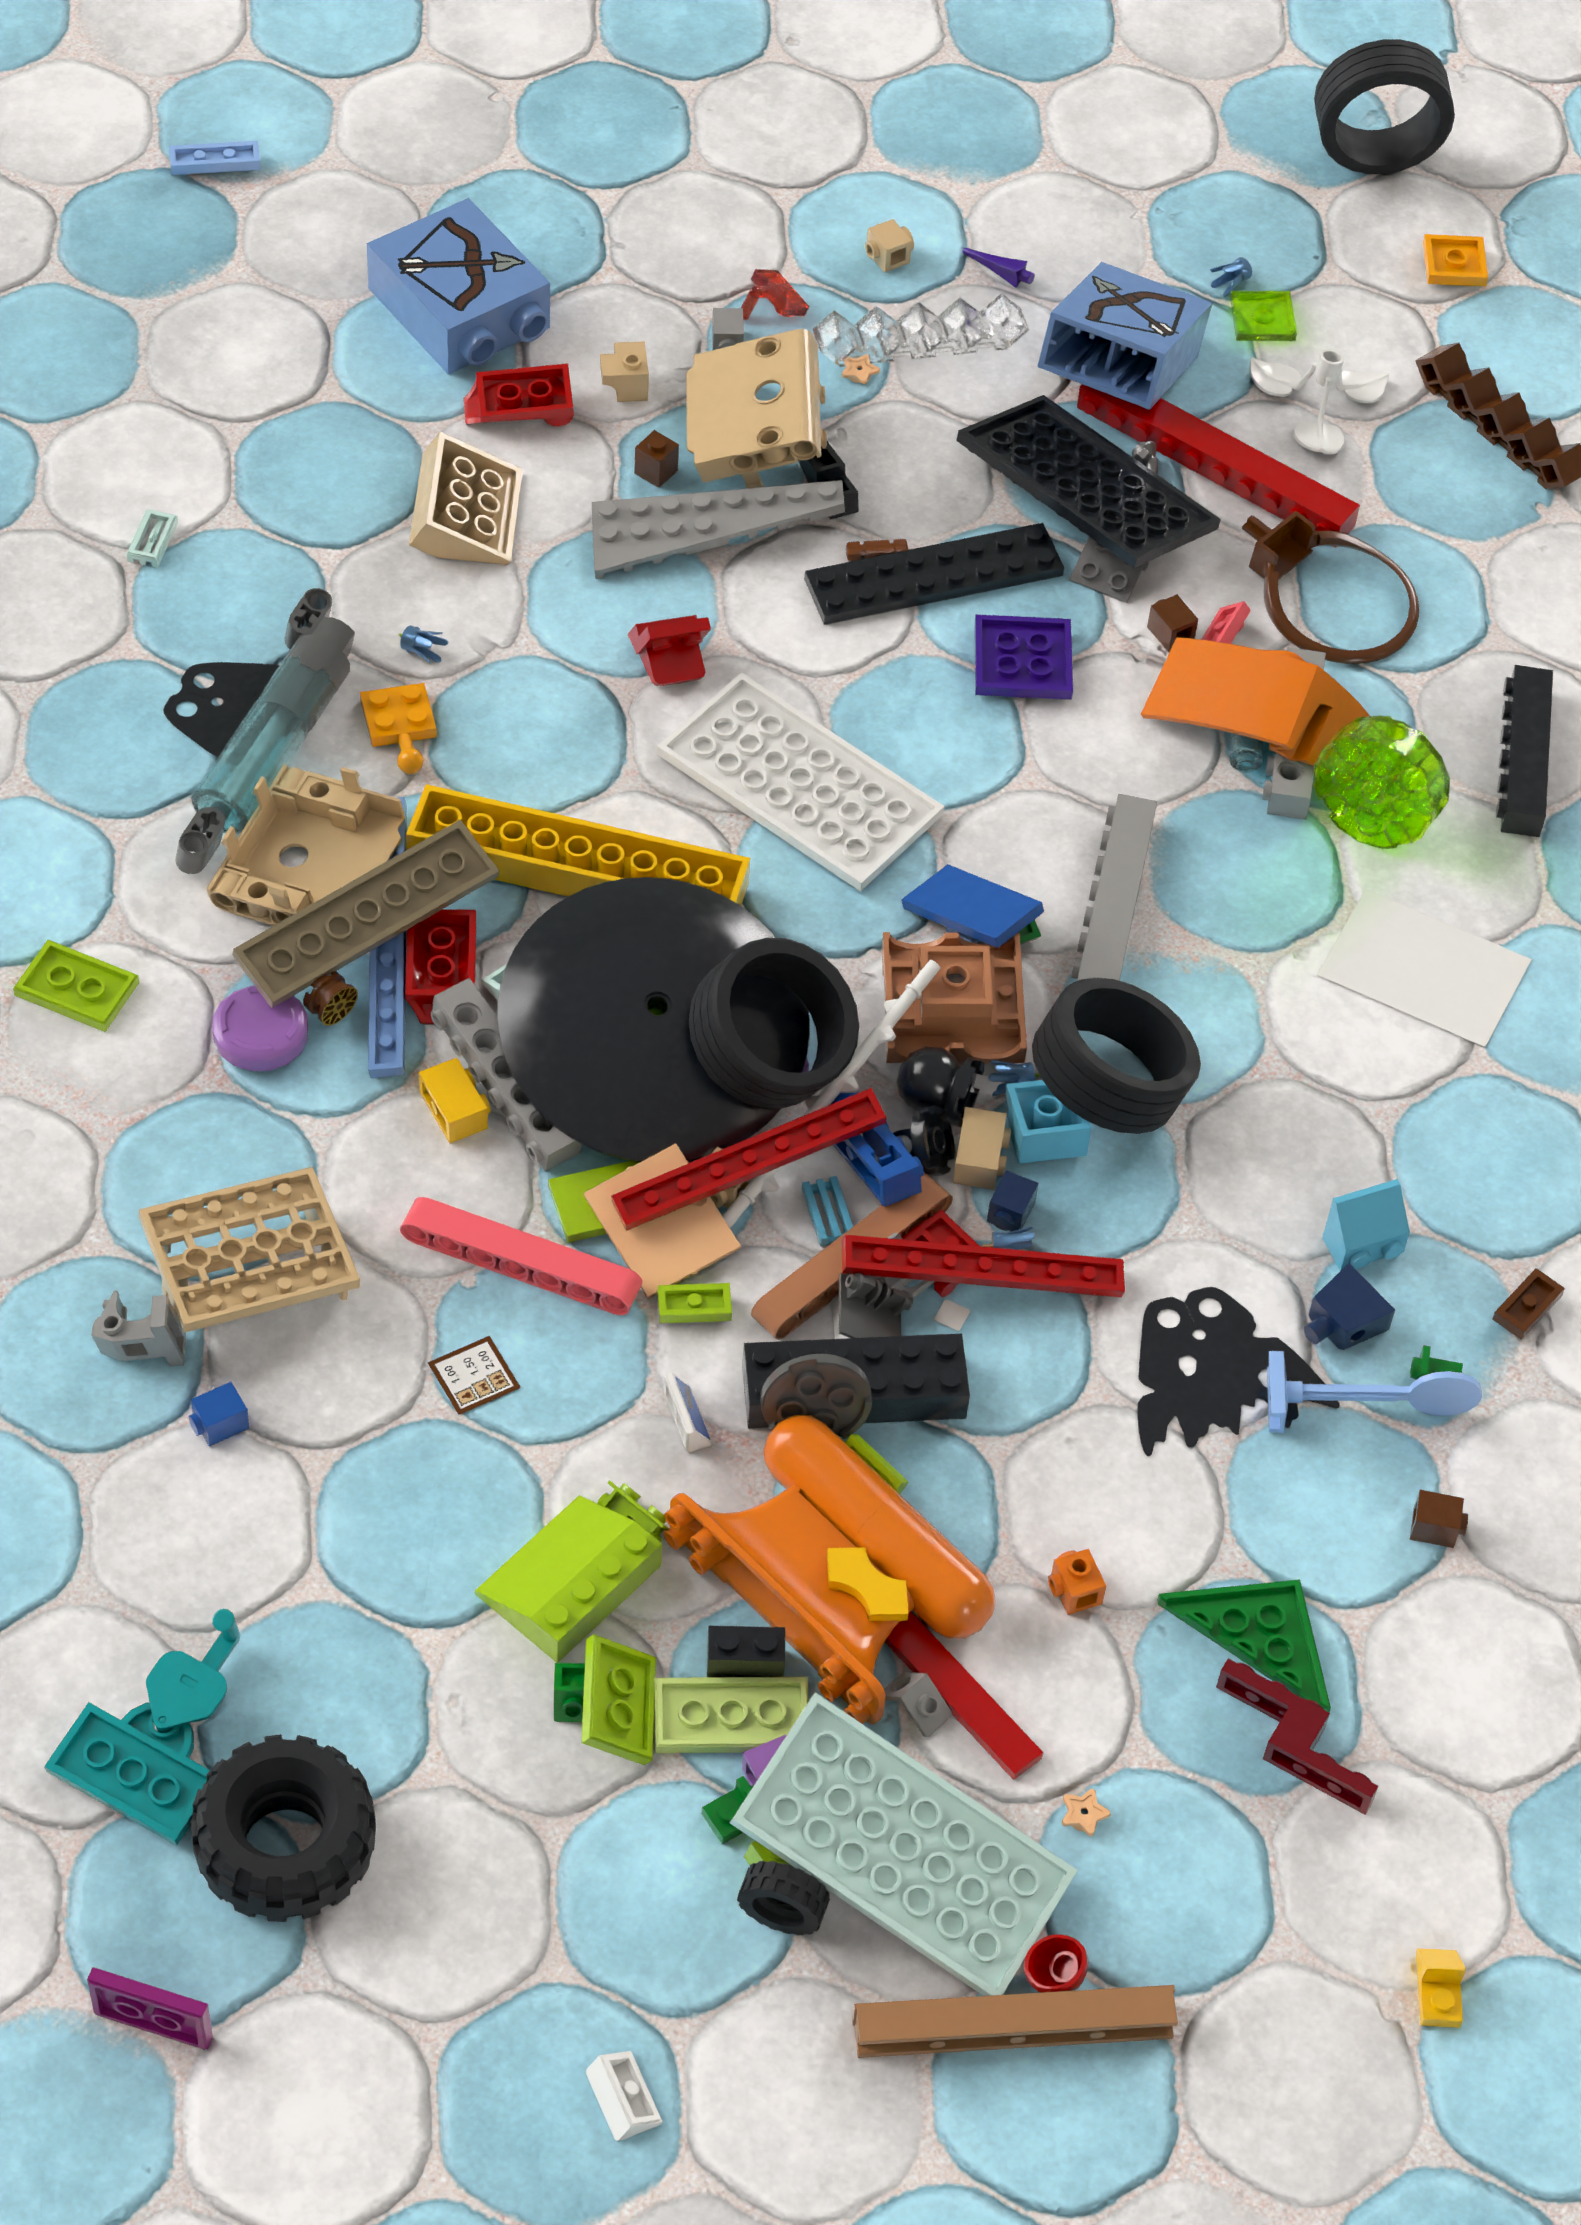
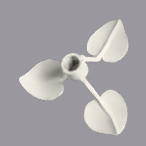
M1333 349L1321 351L1318 363L1312 362L1310 370L1303 378H1301L1296 369L1274 362H1264L1252 357L1250 361L1252 380L1260 390L1267 394L1280 397L1289 396L1292 389L1300 390L1313 374L1316 377V382L1324 386L1317 424L1308 421L1301 422L1294 430V437L1301 446L1311 451L1323 452L1324 454L1339 452L1345 440L1344 434L1339 427L1323 425L1330 387L1335 383L1337 389L1344 391L1348 399L1369 404L1381 399L1389 379V373L1342 372L1344 356Z

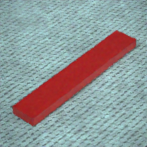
M912 1612L908 1613L907 1621H900L894 1627L885 1643L912 1672L928 1674L950 1708L952 1715L1013 1780L1042 1759L1044 1752Z

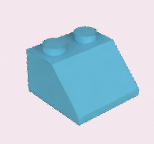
M1043 1080L1006 1084L1009 1128H1011L1010 1138L1019 1164L1087 1156L1091 1132L1089 1121L1082 1119L1065 1107L1051 1093Z
M1398 1179L1333 1198L1322 1239L1340 1271L1348 1264H1351L1355 1269H1360L1370 1262L1383 1258L1393 1259L1404 1252L1410 1230L1401 1185Z

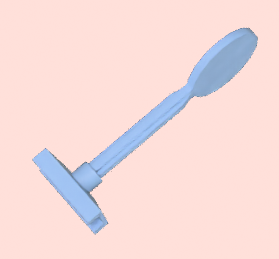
M1269 1351L1268 1355L1269 1432L1284 1433L1288 1403H1302V1400H1408L1420 1412L1428 1415L1449 1416L1471 1410L1482 1399L1480 1383L1474 1377L1464 1373L1451 1371L1434 1372L1420 1377L1411 1386L1302 1384V1381H1287L1284 1351Z

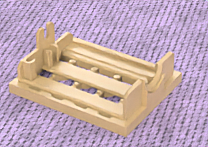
M313 1167L139 1209V1220L162 1276L163 1295L168 1296L184 1333L338 1293L341 1300H347L348 1290L360 1287V1277ZM304 1211L307 1220L300 1219L298 1212ZM289 1215L292 1222L287 1228L274 1230L266 1228L263 1221ZM254 1223L257 1230L253 1236L243 1239L231 1237L228 1231L229 1229ZM217 1232L220 1233L222 1240L219 1244L208 1248L196 1246L193 1239ZM181 1241L185 1242L187 1249L183 1254L168 1257L167 1254L171 1253V1244ZM321 1245V1252L314 1253L312 1247ZM301 1249L305 1253L304 1257L280 1262L277 1256ZM268 1258L271 1264L245 1271L242 1265ZM230 1267L234 1268L236 1274L210 1280L209 1285L207 1273ZM199 1277L201 1283L188 1286V1278Z

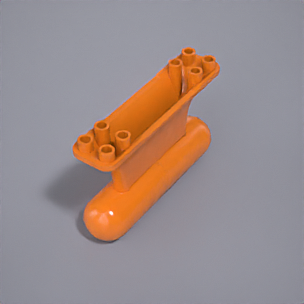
M793 1415L775 1426L769 1434L763 1449L764 1461L772 1477L786 1490L756 1507L732 1513L710 1511L697 1504L688 1495L678 1493L670 1501V1510L664 1514L670 1528L663 1533V1536L674 1550H678L685 1545L693 1552L689 1556V1562L698 1574L703 1575L708 1570H711L723 1583L731 1586L771 1627H785V1640L818 1671V1676L823 1679L818 1683V1689L828 1701L833 1702L840 1696L849 1705L844 1709L845 1713L862 1724L865 1722L876 1724L883 1717L886 1694L881 1683L874 1676V1667L885 1640L900 1621H869L866 1610L859 1600L849 1593L829 1588L827 1548L865 1547L869 1561L879 1572L893 1579L906 1580L908 1613L913 1610L932 1630L948 1639H966L982 1630L993 1615L996 1605L994 1588L988 1577L824 1422L811 1415Z

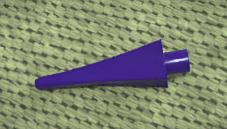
M963 248L962 250L963 254L986 266L1015 288H1017L1021 281L1027 284H1031L1034 281L1035 274L1026 270L1027 261L991 255L970 248Z

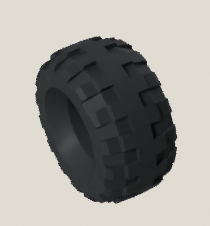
M281 1734L265 1736V1742L253 1746L250 1742H247L232 1750L231 1758L227 1761L222 1759L220 1762H217L207 1773V1781L203 1785L202 1790L198 1789L193 1803L191 1834L194 1855L200 1873L203 1874L208 1882L209 1889L220 1900L224 1899L226 1902L233 1904L235 1911L248 1917H255L257 1914L267 1916V1920L271 1922H286L287 1917L302 1915V1919H307L321 1914V1908L328 1904L331 1906L338 1905L350 1895V1888L358 1880L362 1881L369 1868L370 1858L375 1847L376 1819L374 1803L367 1786V1781L358 1768L354 1769L352 1764L350 1765L347 1762L346 1755L333 1746L321 1747L317 1745V1739L297 1735L296 1740L282 1739ZM279 1810H296L313 1817L322 1827L319 1837L312 1845L299 1853L288 1856H274L259 1851L248 1842L247 1834L259 1819Z

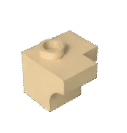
M645 341L614 343V354H600L602 385L611 386L616 390L617 402L648 401L649 372Z

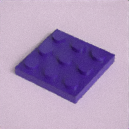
M975 614V695L1072 700L1071 619Z

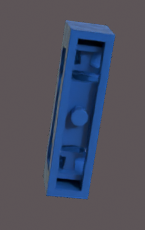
M858 1092L840 1093L832 1104L853 1096ZM887 1122L863 1132V1137L858 1134L846 1139L845 1142L842 1141L833 1145L884 1207L922 1192L921 1177L924 1175L923 1166L916 1156L912 1157L906 1150L901 1137H895L890 1131ZM875 1155L878 1157L879 1163L876 1161Z

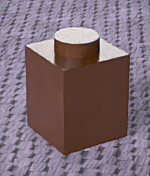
M655 430L652 431L635 447L634 474L660 488L678 471L679 444Z
M1176 594L1151 605L1147 628L1163 647L1170 652L1176 638L1195 639L1199 619Z
M1420 1490L1413 1508L1409 1540L1454 1548L1458 1535H1465L1467 1529L1468 1514L1462 1513L1464 1498Z

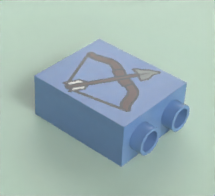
M469 198L367 243L368 289L448 375L469 365H482L488 362L495 353L520 341H534L546 329L550 328V282Z
M1101 262L1051 312L1037 367L1151 409L1198 357L1213 303Z

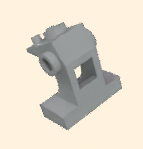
M113 1291L110 1299L104 1300L102 1305L104 1311L95 1320L91 1334L101 1354L120 1361L165 1357L169 1366L184 1365L186 1333L183 1332L177 1314L167 1295L152 1296L151 1314L137 1321L127 1320V1308L123 1306L118 1291Z

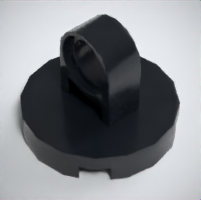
M935 1105L917 1109L912 1117L911 1128L893 1132L895 1137L899 1136L902 1138L906 1136L911 1140L912 1149L910 1154L912 1157L916 1156L920 1160L924 1173L930 1177L949 1173L951 1168L947 1166L948 1160H952L955 1157V1143L949 1121L942 1122L939 1115L943 1113V1110Z

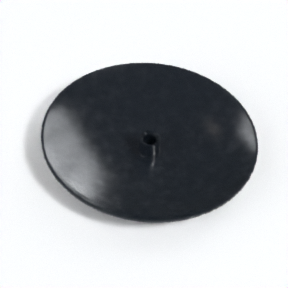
M650 877L625 878L597 884L566 897L541 915L524 933L508 960L501 980L497 1002V1023L503 1054L513 1078L525 1097L549 1123L582 1145L620 1159L642 1162L676 1143L686 1160L693 1161L712 1154L717 1147L725 1149L750 1138L768 1124L781 1109L760 1108L743 1103L726 1093L709 1077L699 1062L691 1042L689 1013L691 1000L698 984L715 966L733 951L748 942L776 937L759 919L739 904L704 887L678 880ZM742 975L736 977L730 996L731 1018L737 1034L746 1048L759 1060L772 1068L785 1072L802 1073L810 1038V1015L802 1000L790 988L775 979L762 975ZM657 1008L661 1010L663 1014L654 1015L649 1011V1009Z

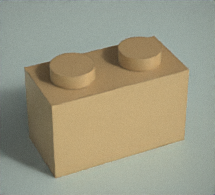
M965 1107L955 1164L954 1184L995 1190L996 1177H1003L1007 1156L1000 1155L1001 1148L1008 1149L1011 1128L1005 1127L1007 1113Z

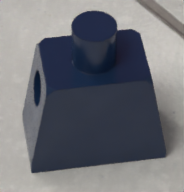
M1348 1264L1313 1298L1308 1314L1312 1322L1304 1326V1333L1313 1344H1318L1328 1337L1338 1349L1345 1350L1388 1331L1395 1309L1351 1264Z

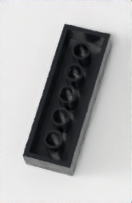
M962 1333L744 1343L742 1372L748 1429L769 1428L762 1414L760 1397L763 1385L771 1373L782 1364L794 1358L811 1354H830L843 1357L856 1364L865 1373L870 1383L872 1408L865 1423L966 1419L970 1392Z

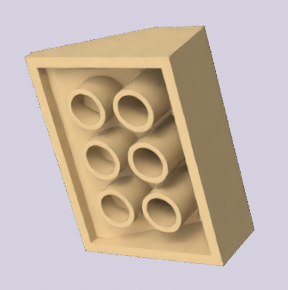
M439 432L422 454L409 546L436 558L508 565L511 562L523 469Z

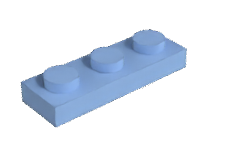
M258 141L169 146L171 175L261 170Z

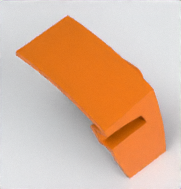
M1176 638L1141 712V716L1146 719L1198 725L1271 743L1269 749L1290 761H1300L1309 764L1324 773L1344 781L1352 780L1378 729V725L1343 686L1321 667L1304 661L1296 653L1281 650H1261L1191 638Z

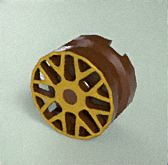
M332 971L329 976L324 974L317 978L311 984L314 989L310 994L306 992L303 999L304 1007L312 1014H318V1019L328 1026L336 1024L345 1018L354 1007L358 998L357 989L351 984H346L345 979L337 971Z

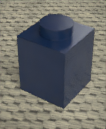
M1006 1170L990 1200L987 1222L1005 1231L1009 1230L1012 1232L1022 1229L1035 1205L1039 1183Z

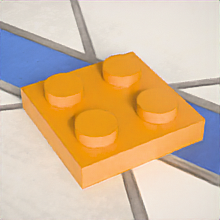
M1424 235L1423 251L1427 284L1486 287L1488 272L1483 237Z

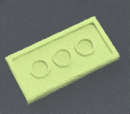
M808 1677L654 1678L655 1753H743L778 1737L787 1735L809 1702Z

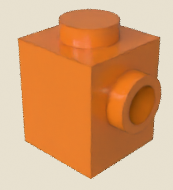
M1089 1548L1079 1552L1074 1550L1067 1551L1054 1559L1051 1575L1048 1576V1583L1054 1597H1060L1067 1615L1102 1605L1106 1584Z

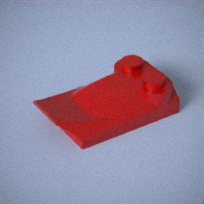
M568 363L476 372V381L469 393L463 398L466 425L485 422L544 419L548 425L560 427L570 423L574 416Z
M442 909L407 930L405 999L414 1010L421 1024L435 1025L431 1018L434 996L468 978L475 985L476 910Z

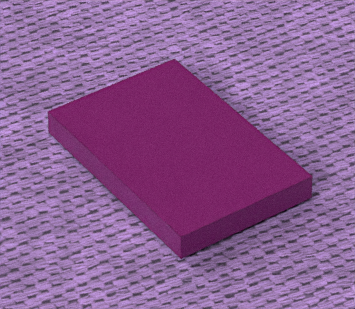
M92 1967L87 1982L95 2015L208 2050L213 2033L207 2003Z

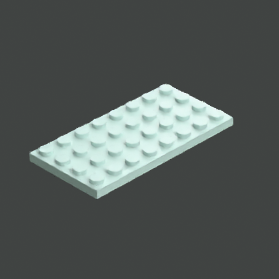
M816 1692L730 1821V1824L793 1867L799 1868L817 1878L827 1890L983 1996L1004 1994L1029 1949L1033 1946L1078 1871Z

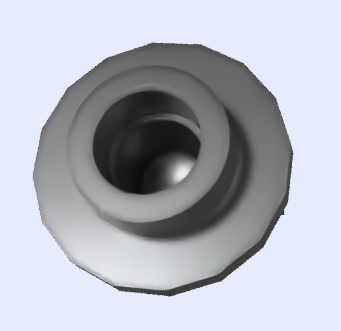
M1153 441L1139 443L1133 449L1132 457L1158 475L1156 444Z

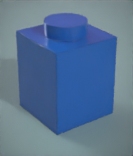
M232 1382L191 1399L192 1415L188 1416L190 1425L196 1436L203 1435L209 1447L250 1429L248 1409Z

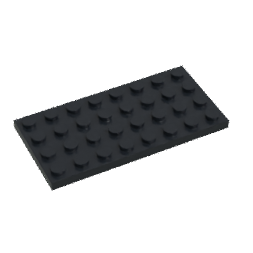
M1045 395L958 430L957 442L1133 568L1214 532L1219 528L1221 521L1219 517Z

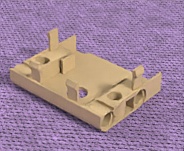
M795 329L694 355V366L686 373L687 450L694 454V465L703 483L741 474L746 488L764 487L758 471L797 463L798 460H809L814 456H817V458L821 457V446L822 449L827 446L826 430H822L820 426V402L825 404V386H821L819 382L818 344L812 332L806 329ZM776 383L781 386L779 394L773 399L761 401L756 398L757 391L766 384Z
M283 764L269 788L265 777L261 776L253 789V794L257 796L259 805L238 839L234 827L231 826L223 837L221 843L225 845L228 855L207 887L211 902L219 909L272 926L280 923L390 860L401 841L398 830L405 819L401 800L360 787L358 780L359 773L348 768L341 767L340 772L343 779L341 781L310 771L304 772L295 767L288 768V765ZM290 847H302L308 852L307 860L296 867H286L281 864L279 859L281 854Z

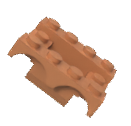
M883 932L882 971L884 976L885 1002L899 999L906 990L905 986L911 984L919 974V969L921 971L929 960L935 961L941 968L921 992L922 1018L921 1000L916 998L892 1028L896 1038L893 1041L886 1042V1063H903L910 1053L925 1046L942 1047L954 1054L960 1063H964L968 1057L981 1060L984 1063H991L990 1060L1007 1063L1025 1062L1027 1043L1020 933L1015 934L999 948H996L989 944H977L966 941L958 933H944L942 937L932 942L911 944L896 940L890 935V932ZM959 974L965 978V981L962 983H952L947 979V976Z

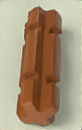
M893 539L892 543H889V540L864 541V544H860L859 541L848 542L846 544V557L849 561L860 560L861 557L865 559L907 551L908 545L906 539Z

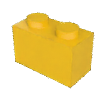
M457 1057L419 1072L420 1094L449 1144L488 1129V1114L491 1113L488 1099L483 1093L479 1095L469 1068L464 1069Z

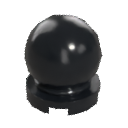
M925 1046L910 1053L900 1065L896 1082L899 1095L914 1110L932 1105L940 1107L943 1112H946L947 1122L949 1121L952 1125L962 1127L965 1107L974 1108L980 1089L975 1088L974 1084L976 1075L984 1074V1062L968 1057L961 1065L956 1056L944 1048Z

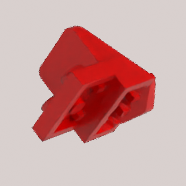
M697 615L640 623L635 624L628 633V638L636 654H639L654 685L680 684L700 680L705 676L706 671L699 643L703 641L702 639L711 630L708 617L697 619Z

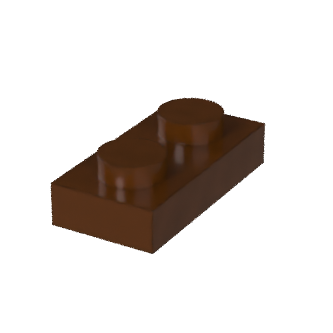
M1535 1268L1495 1311L1492 1320L1522 1340L1562 1297L1565 1288Z

